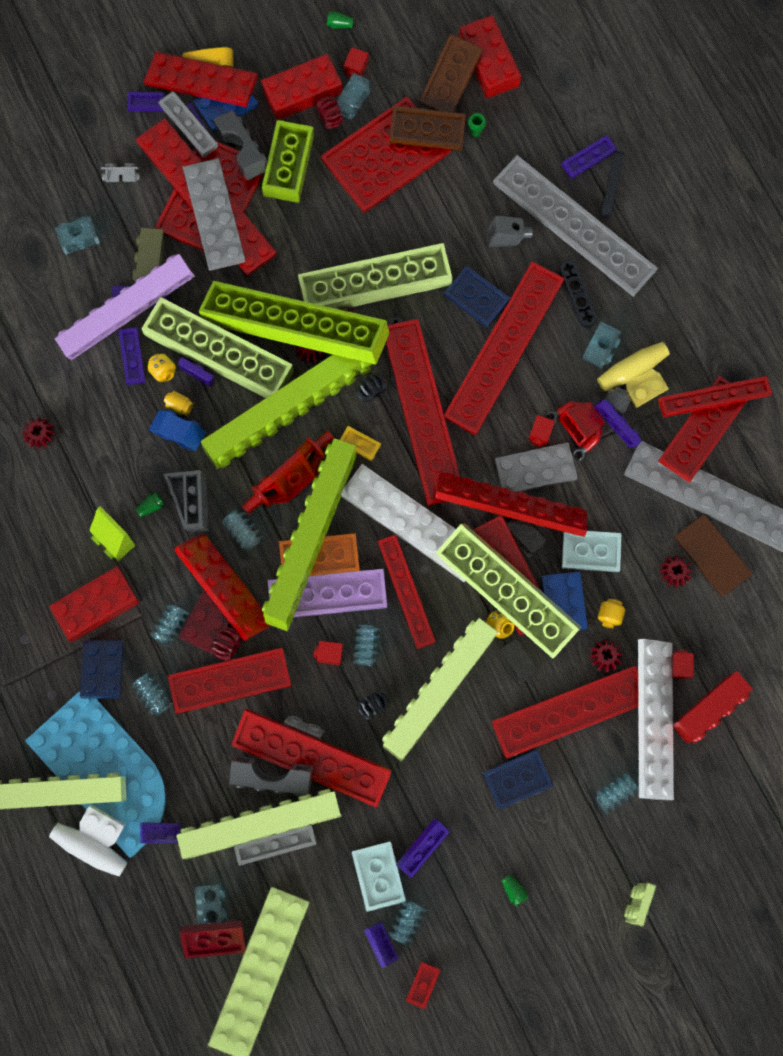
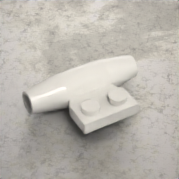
M90 805L79 823L80 830L60 823L55 825L49 837L68 853L99 870L116 876L122 874L128 862L113 851L110 846L117 841L126 824Z

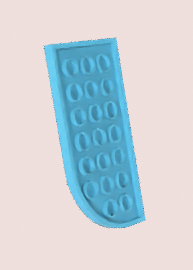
M79 691L28 737L25 742L57 777L60 776V780H68V776L80 775V779H87V775L99 774L100 778L107 777V773H119V777L126 776V801L82 805L86 810L90 805H93L126 824L116 843L129 858H132L147 844L140 843V823H161L166 805V791L163 778L151 758L97 699H81Z

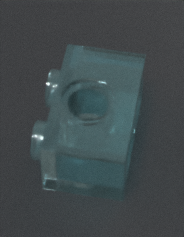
M90 216L80 217L74 222L62 223L59 227H55L64 254L100 243ZM75 232H81L78 236H73Z
M600 322L582 359L601 369L605 363L609 364L613 356L610 353L612 348L617 349L621 341L618 338L621 331ZM604 343L607 349L600 348L599 344Z

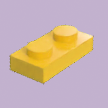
M347 426L340 438L343 442L355 445L356 453L370 461L374 459L381 446V443Z

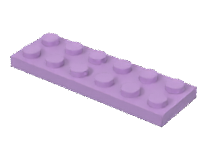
M383 569L310 576L294 617L387 608ZM275 579V580H268V589H269V591H270V588H271L272 583H273V582L276 583V582H277V579Z

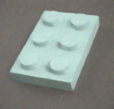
M587 531L585 537L563 532V569L620 572L621 533Z
M391 842L352 852L366 911L406 901Z

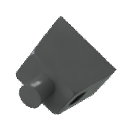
M495 216L487 229L488 247L517 246L523 238H532V227H524L522 218Z

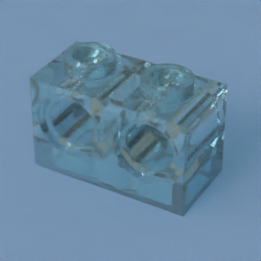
M355 73L352 75L337 99L343 116L353 120L370 92L369 80Z
M221 884L195 887L197 925L227 921V911L223 909L222 901L226 900L225 888H221ZM208 890H213L216 893V898L212 902L206 899V892ZM211 910L217 913V920L215 922H210L207 919V914Z

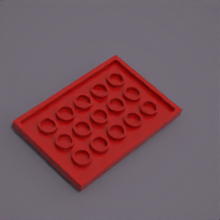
M408 96L394 105L417 108ZM394 106L320 156L321 161L364 214L451 153V149L390 143L389 138Z
M217 142L218 148L205 157L195 148L193 153L201 162L219 158L228 195L245 214L264 173L246 180L237 162L236 155L240 151ZM174 188L154 229H163L165 236L204 252L195 213Z

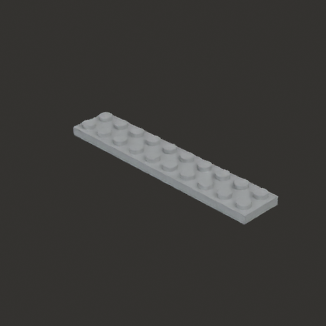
M518 155L494 179V185L633 297L657 271L658 268Z
M643 441L637 446L624 472L625 476L783 552L782 508L701 469L698 470L689 483L658 462L664 451Z

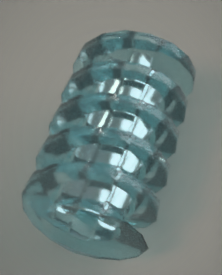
M236 509L225 517L222 524L228 526L227 530L232 532L233 538L237 537L236 541L238 544H241L242 549L250 551L264 537L263 535L256 537L259 530L252 531L254 524L247 525L250 519L246 518L243 520L242 518L245 513L238 514L239 509Z
M167 604L166 608L169 612L163 611L162 614L165 618L158 619L161 625H155L154 628L157 632L151 631L150 635L160 644L170 648L167 642H174L171 635H178L175 628L182 629L179 621L186 622L183 614L190 615V613L176 605Z
M357 625L360 629H357L356 633L360 636L356 637L355 641L360 644L355 645V649L359 652L354 653V657L358 659L354 660L353 664L371 667L373 666L372 663L378 662L377 659L373 658V655H377L379 652L373 650V648L379 647V644L375 643L374 640L380 639V636L375 635V632H379L381 629L372 625Z
M149 672L138 678L132 684V688L138 689L136 691L138 696L143 695L140 700L141 702H146V709L151 708L149 714L157 716L168 710L173 703H165L169 697H161L165 691H157L160 683L153 684L156 677L149 678L148 676L151 674Z
M628 774L622 775L623 780L617 778L616 784L613 782L609 783L610 789L606 786L603 787L604 793L601 791L596 792L597 797L595 799L606 815H609V807L615 811V803L621 807V799L628 802L627 795L635 798L634 791L639 792L635 782Z
M403 902L402 905L406 910H399L403 917L395 918L399 925L393 924L392 928L396 932H389L388 935L397 942L410 947L406 942H413L414 939L410 934H417L413 927H420L421 924L417 919H424L420 912H427V909L413 902Z

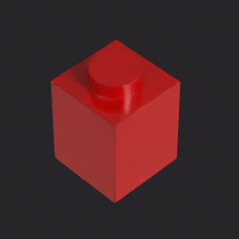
M352 47L344 64V75L350 79L361 81L368 64V53Z
M537 415L528 441H531L535 446L546 447L555 421Z
M319 641V646H315L314 657L317 658V663L341 666L343 644Z
M676 650V653L672 654V678H693L694 654L688 653V650Z

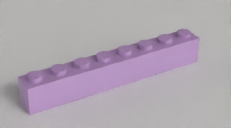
M180 254L172 255L166 260L165 264L154 267L149 275L138 278L134 285L125 287L118 296L106 300L105 305L91 310L89 316L84 319H78L74 322V326L59 332L55 340L65 356L70 360L75 359L157 303L160 297H166L195 277Z

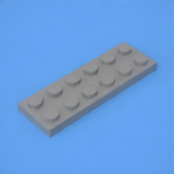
M219 158L183 167L209 271L244 263L245 258Z

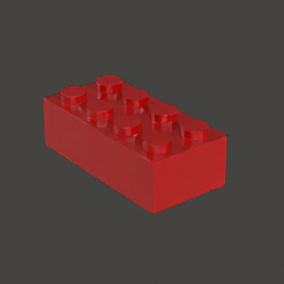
M493 15L460 27L459 38L484 49L474 69V73L486 99L519 87L521 75Z
M328 54L261 80L262 91L276 121L313 107L324 97L330 96L335 98L342 95V82Z
M117 566L51 604L49 607L70 642H74L140 602L122 571Z
M738 671L728 675L672 725L673 729L686 744L689 742H699L707 735L706 730L709 731L721 723L719 718L730 715L736 709L735 704L739 705L751 696L749 692L753 688Z

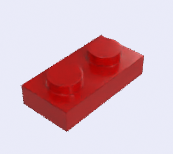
M421 962L406 1001L425 1009L440 969Z

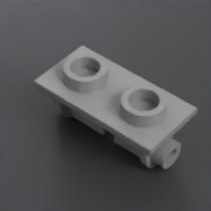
M124 163V167H117V164H106V167H101L102 170H105V173H102V180L106 181V183L120 182L119 175H122L123 182H136V180H140V174L136 173V169H140V167H135V163Z
M288 716L284 721L285 725L318 739L324 733V730H321L318 725L304 723L302 719L296 716Z

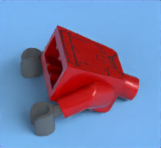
M569 401L559 407L556 412L549 411L546 414V418L554 416L553 420L555 423L557 422V417H559V421L579 447L583 446L573 453V456L577 452L582 454L578 461L583 460L585 452H589L599 443L603 432L601 427L605 424V421L590 402L583 404L582 402Z

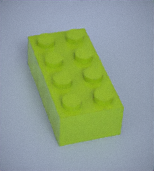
M277 120L262 184L263 196L299 203L314 138L313 127Z

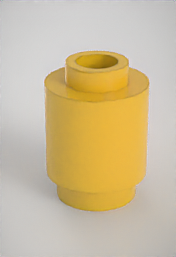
M176 391L168 392L164 399L165 407L181 416L183 414L187 416L194 404L190 401V398Z

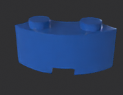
M159 410L149 430L167 441H174L180 447L196 451L206 431L200 428L201 425L196 421L191 420L189 422L177 417L178 414L172 410Z

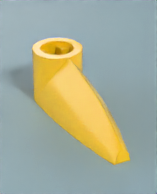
M213 48L182 53L183 58L233 68V50L231 48Z

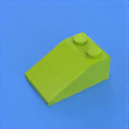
M101 506L98 507L89 530L93 535L91 539L98 546L102 544L106 548L104 552L111 560L115 557L120 561L135 547V544Z

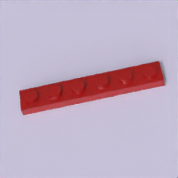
M767 376L664 396L660 397L658 402L664 418L771 396L772 390Z
M396 535L379 540V548L417 650L436 643Z

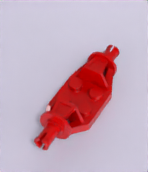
M326 430L316 441L306 438V443L298 447L291 458L269 477L265 476L256 486L251 487L254 495L241 505L243 509L250 515L260 504H264L269 508L273 504L288 503L318 476L321 460L325 458L322 450L334 440L330 432ZM312 451H314L315 456L310 464L307 459ZM271 489L276 493V495L270 497L263 495Z

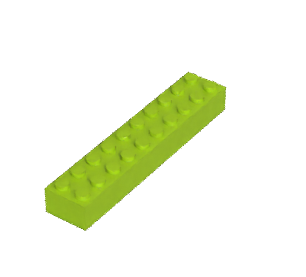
M213 281L199 309V313L204 320L221 328L372 364H377L390 334L386 320Z
M334 354L203 439L201 444L204 452L216 469L228 466L233 458L243 456L247 449L252 446H258L265 437L275 435L279 428L290 425L297 416L307 414L312 406H319L325 401L326 397L329 395L334 396L344 385H351L359 375L369 373L373 364Z
M335 438L332 444L329 443L325 452L327 455L326 460L321 461L318 470L320 472L319 477H315L312 484V495H308L305 501L306 510L304 513H300L298 518L299 527L297 530L294 529L292 533L291 547H287L285 550V562L279 566L276 574L278 576L277 582L272 583L269 591L271 597L269 601H265L262 608L266 624L285 631L289 630L340 501L342 490L346 486L356 460V446Z

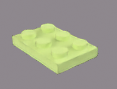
M638 883L637 886H633L630 895L633 899L631 905H627L624 916L627 917L625 922L639 926L644 925L656 886L649 883Z

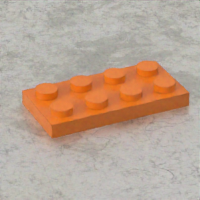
M356 533L326 536L310 576L360 571ZM291 540L279 541L281 565L285 562L284 553L287 547H291Z

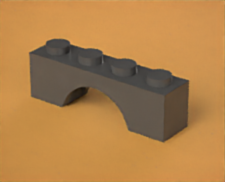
M230 111L214 118L216 132L223 143H235L243 147L236 157L239 169L245 179L249 180L266 171V157L263 153L259 152L256 141L251 140L252 137L248 128L244 129L241 117H237L234 111Z
M235 755L231 761L229 784L235 785L237 788L253 787L257 791L274 790L278 794L288 792L301 797L308 795L311 790L313 766L294 763L287 773L280 776H271L264 773L258 767L255 758Z

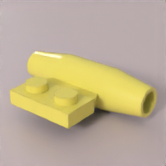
M663 342L643 348L613 365L597 378V381L603 391L626 384V391L629 392L628 395L631 397V402L636 409L669 390L660 373L652 369L669 355V350Z

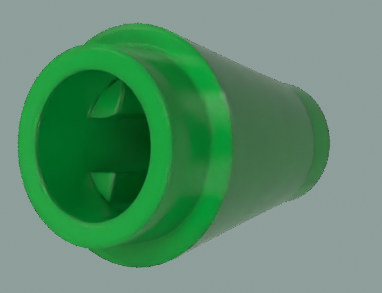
M335 10L328 12L327 26H330L331 29H352L353 17Z
M479 113L471 115L468 119L472 136L478 137L486 126L485 117Z
M154 492L153 494L150 493L135 510L142 518L161 509V506L165 503L161 496Z
M512 875L507 876L501 881L510 902L514 903L515 906L520 905L529 898L526 894L527 891Z

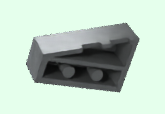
M201 470L163 474L170 488L169 491L171 496H173L184 529L190 533L209 531L207 475Z

